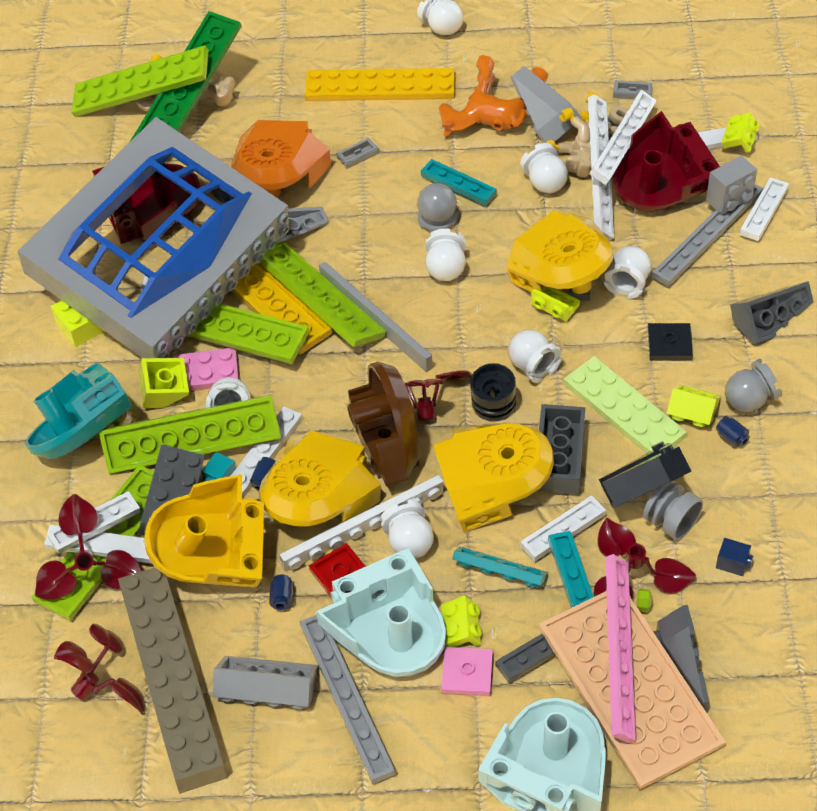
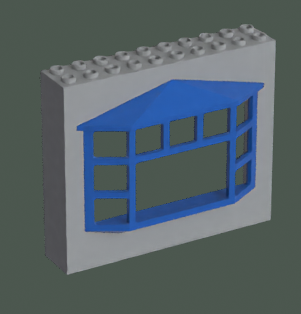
M155 117L18 250V255L24 274L140 357L168 358L170 352L174 348H178L188 334L194 332L197 324L202 319L204 320L208 317L211 309L222 302L227 292L232 291L236 287L237 282L242 277L248 275L250 268L262 260L268 249L271 250L275 246L276 241L281 236L287 234L289 230L288 205ZM170 156H173L187 167L173 173L163 167L162 164ZM155 171H158L189 192L191 196L132 255H128L95 232V230ZM195 171L211 183L196 189L181 178ZM220 188L234 199L219 205L205 194ZM196 200L202 201L215 210L201 227L196 226L182 216ZM175 222L180 223L194 233L179 249L173 248L160 239ZM90 236L100 243L101 246L88 267L85 268L72 259L70 255ZM153 244H156L172 255L156 272L151 271L137 261ZM107 250H110L125 261L111 285L93 273ZM131 267H134L150 278L135 302L117 290Z

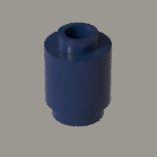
M725 416L716 426L719 435L735 448L742 447L749 441V430L734 418Z
M262 457L257 462L250 478V482L253 484L252 487L256 490L260 489L261 481L276 462L274 459Z
M280 574L274 576L270 582L269 604L274 609L282 611L292 605L293 582L289 576Z

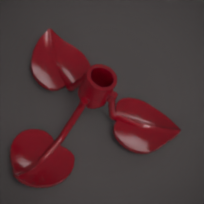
M458 370L435 375L436 379L404 382L413 402V408L417 409V420L435 419L434 407H436L439 385L444 383L443 379L464 378L470 380L472 373L466 370ZM435 385L431 401V397L426 395V387L429 388V386ZM422 386L423 397L418 398V402H416L410 387Z
M72 494L62 505L59 513V526L66 535L77 533L80 551L75 555V564L67 569L64 563L57 560L48 561L40 567L36 577L35 596L38 598L58 599L71 593L75 588L76 578L69 572L77 568L86 571L93 565L104 566L101 570L102 581L113 589H121L118 578L141 572L137 561L126 551L112 550L107 554L106 562L95 561L92 553L84 550L82 532L87 533L93 530L97 524L98 516L95 508L77 494Z
M606 518L602 523L597 539L600 552L605 557L612 554L617 557L619 555L623 558L626 557L629 573L631 569H639L646 564L650 573L655 575L654 585L656 588L667 594L678 593L695 580L696 574L689 567L671 558L657 560L654 570L649 562V557H646L645 547L641 544H635V536L628 528L615 523L609 518ZM606 576L601 577L596 582L594 597L607 590ZM629 586V595L633 599L634 591Z
M95 623L89 627L91 636L98 643L104 645V649L94 664L87 658L85 650L71 641H65L60 644L55 652L54 659L64 661L82 671L80 677L71 687L72 693L77 698L86 700L92 692L97 694L100 689L110 685L111 689L118 696L135 707L141 715L143 714V695L134 684L119 677L117 680L111 678L98 685L99 678L93 673L108 649L115 653H120L123 650V642L115 633Z

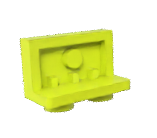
M751 112L730 117L721 141L724 149L742 145L746 153L751 151L757 131L759 130V123L754 119Z
M543 285L541 287L542 292L536 289L531 292L532 305L566 322L580 306V300L556 288Z
M464 595L441 604L442 617L446 629L445 646L456 647L467 642H471L474 646L481 645L480 636L482 631L479 626L478 615L480 610L477 603Z

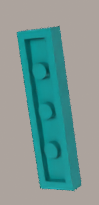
M431 159L421 169L422 177L435 183L444 184L451 188L452 191L484 206H487L497 195L496 188L436 160Z
M571 531L548 535L547 540L570 607L572 608L593 598L594 596Z
M461 546L453 554V560L459 561V565L480 567L482 572L490 574L497 572L502 574L503 578L509 580H516V578L524 580L526 585L533 587L542 585L546 581L548 573Z

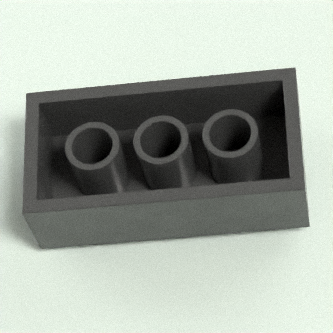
M541 404L539 431L547 437L552 447L554 466L549 479L536 492L579 495L586 407Z
M161 444L138 534H145L146 525L157 508L172 499L188 495L193 485L198 484L205 455Z

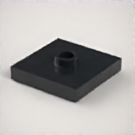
M648 323L649 360L692 361L693 351L690 323Z

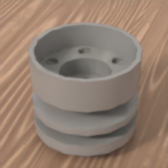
M675 481L656 488L646 503L643 517L648 522H652L655 527L662 526L663 532L674 540H680L696 523L703 509L704 502L691 492L684 494V488L681 485H677Z

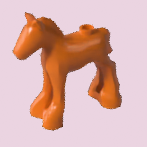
M486 55L478 57L476 66L479 70L477 76L479 83L462 111H457L444 103L439 106L442 127L445 128L444 136H448L453 131H462L477 123L491 126L496 130H510L521 126L525 118L528 117L526 113L527 107L523 99L504 100L489 95L495 80V74L492 72L495 62L491 57ZM534 67L531 70L542 81L546 82L548 79V73L543 68Z

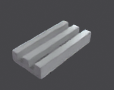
M615 80L613 98L634 100L640 90L651 96L652 83Z
M367 138L336 153L338 160H341L342 164H345V168L348 169L379 154V148L370 138Z

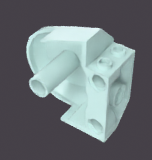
M409 548L332 581L333 591L330 593L334 604L316 611L318 625L356 657L378 672L394 677L412 676L426 671L437 661L445 647L446 629L443 617L433 601V588Z
M561 698L540 699L526 706L514 718L509 728L507 723L503 725L478 769V781L501 803L517 811H601L605 748L603 732L599 722L587 708L572 700Z

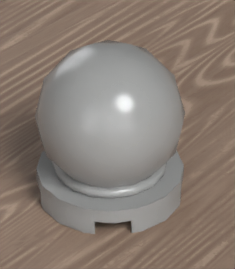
M433 183L426 186L419 193L417 206L419 209L418 223L421 229L425 228L430 230L431 233L438 229H450L454 224H457V200L451 188L444 184Z
M761 359L751 363L752 370L743 369L734 373L725 385L727 401L736 410L743 412L755 411L765 404L767 397L775 400L782 396L781 389L776 390L774 385L777 382L776 377L766 363L761 365Z

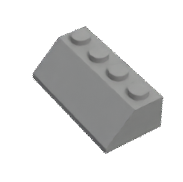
M224 656L214 668L212 697H219L221 701L238 699L243 700L247 704L267 702L269 706L286 704L291 705L295 709H303L305 706L308 707L313 699L318 665Z

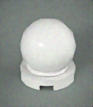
M426 0L424 3L421 1L417 9V17L420 18L421 22L429 25L434 32L440 35H452L460 29L463 23V11L452 0Z
M550 143L535 145L536 149L529 154L526 152L523 155L520 166L525 175L529 176L533 187L540 192L551 194L559 191L565 185L568 170L565 162L558 157L557 150Z
M448 228L432 231L431 236L425 240L427 271L439 281H451L464 271L466 264L464 255L466 250L465 237L460 232L459 234L450 232Z
M625 246L613 255L610 267L607 268L604 275V285L611 293L616 296L618 293L627 295V299L636 298L641 295L646 284L645 280L651 271V260L646 251L637 246Z
M533 329L518 332L511 339L508 347L509 358L514 366L525 371L526 376L534 383L543 382L541 378L547 374L553 375L562 362L560 357L562 350L553 343L549 344L545 335Z
M226 377L219 379L209 390L206 408L251 399L250 391L244 382L237 378Z
M407 500L408 504L399 507L397 503L393 504L381 515V526L384 532L388 534L391 548L395 553L409 548L415 559L425 555L433 543V530L430 523L425 519V511L422 504L417 500Z

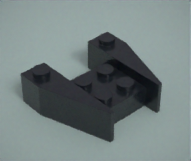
M661 441L651 447L652 451L598 479L610 503L617 507L692 472L680 447L677 445L673 447L672 444H664Z

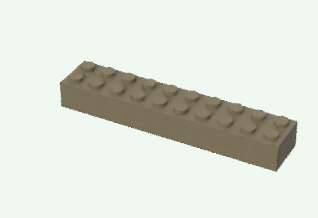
M151 568L118 578L179 794L227 779L167 576L158 569Z

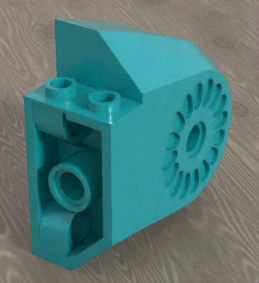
M98 362L81 373L72 370L49 390L35 398L34 403L45 417V420L27 437L26 447L31 454L45 459H56L80 447L129 410L132 405L116 377Z

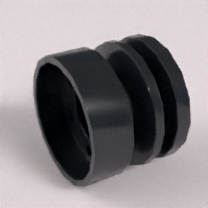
M498 363L480 366L473 372L470 378L472 408L475 414L488 421H500L509 417L516 407V380L513 372L506 366Z

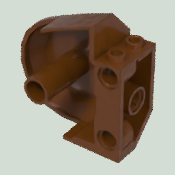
M374 362L368 365V384L348 390L349 404L347 405V411L362 446H365V452L377 478H382L387 487L409 478L413 468L419 466L420 451L412 403L400 373L395 366Z

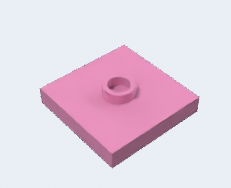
M445 647L442 693L490 696L493 649Z

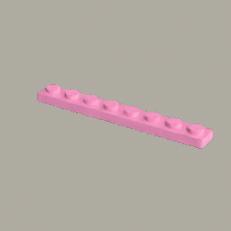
M612 554L606 557L605 569L607 580L612 736L630 743L636 741L629 572L628 562Z

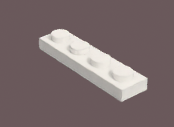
M769 178L740 229L741 236L756 241L760 240L787 192L789 183Z
M129 491L95 508L98 516L97 524L90 532H82L83 542L140 513V507ZM60 526L47 532V536L58 554L79 544L77 533L66 535Z
M591 495L522 540L520 547L535 562L551 552L547 540L548 535L571 531L572 536H575L604 517L606 509Z

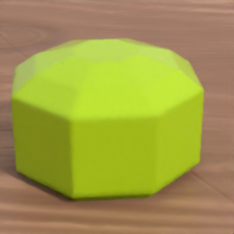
M639 588L637 608L640 612L647 613L652 603L651 592L649 589Z

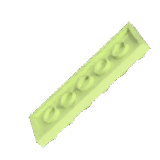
M595 356L563 379V384L645 453L652 451L651 447L661 441L664 444L670 443L674 447L686 438L687 431Z

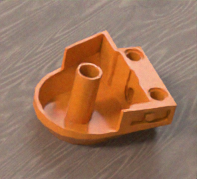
M257 120L240 136L231 163L233 169L276 198L280 196L281 188L296 183L305 175L307 187L311 188L331 166L330 149L312 134V129H308V121Z

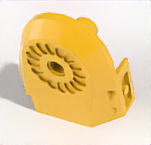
M553 210L515 239L506 269L511 283L529 292H532L534 289L542 292L540 284L556 289L572 288L575 294H583L592 288L591 281L607 270L612 262L613 251L608 239L591 218L571 213L566 215Z
M505 423L453 428L454 438L442 440L433 445L463 532L512 516L509 503L526 498L539 490L549 479L554 466V453L547 437L538 429L522 424Z
M311 430L290 441L261 481L259 497L260 501L264 502V510L275 520L292 526L308 527L324 523L342 513L343 523L369 510L380 501L381 484L365 468L367 462L365 446Z
M243 474L195 484L188 495L165 502L153 512L145 528L144 545L146 553L156 569L167 577L181 582L254 588L258 586L262 580L264 502L257 501L254 498L242 499Z

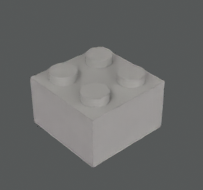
M741 155L711 171L706 201L721 215L732 211L744 202H748L753 198L757 169Z

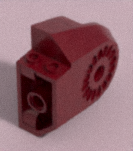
M661 111L631 135L630 148L613 173L612 183L617 196L632 208L644 212L660 211L708 191L710 172L719 168L720 165L691 122L672 127Z
M162 164L163 167L173 173L185 168L179 164ZM104 167L92 170L93 176L97 175ZM155 171L109 217L120 243L124 244L138 238L141 241L148 239L191 194L158 171ZM194 172L181 178L196 189L201 187L199 179ZM196 200L182 215L184 218L192 212L199 200Z

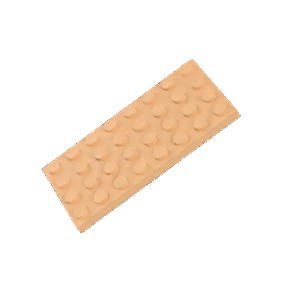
M605 591L539 623V629L589 710L598 720L602 731L638 789L641 790L718 750L726 742L631 597L630 619L636 741L626 743L612 736L610 667L608 659V609Z

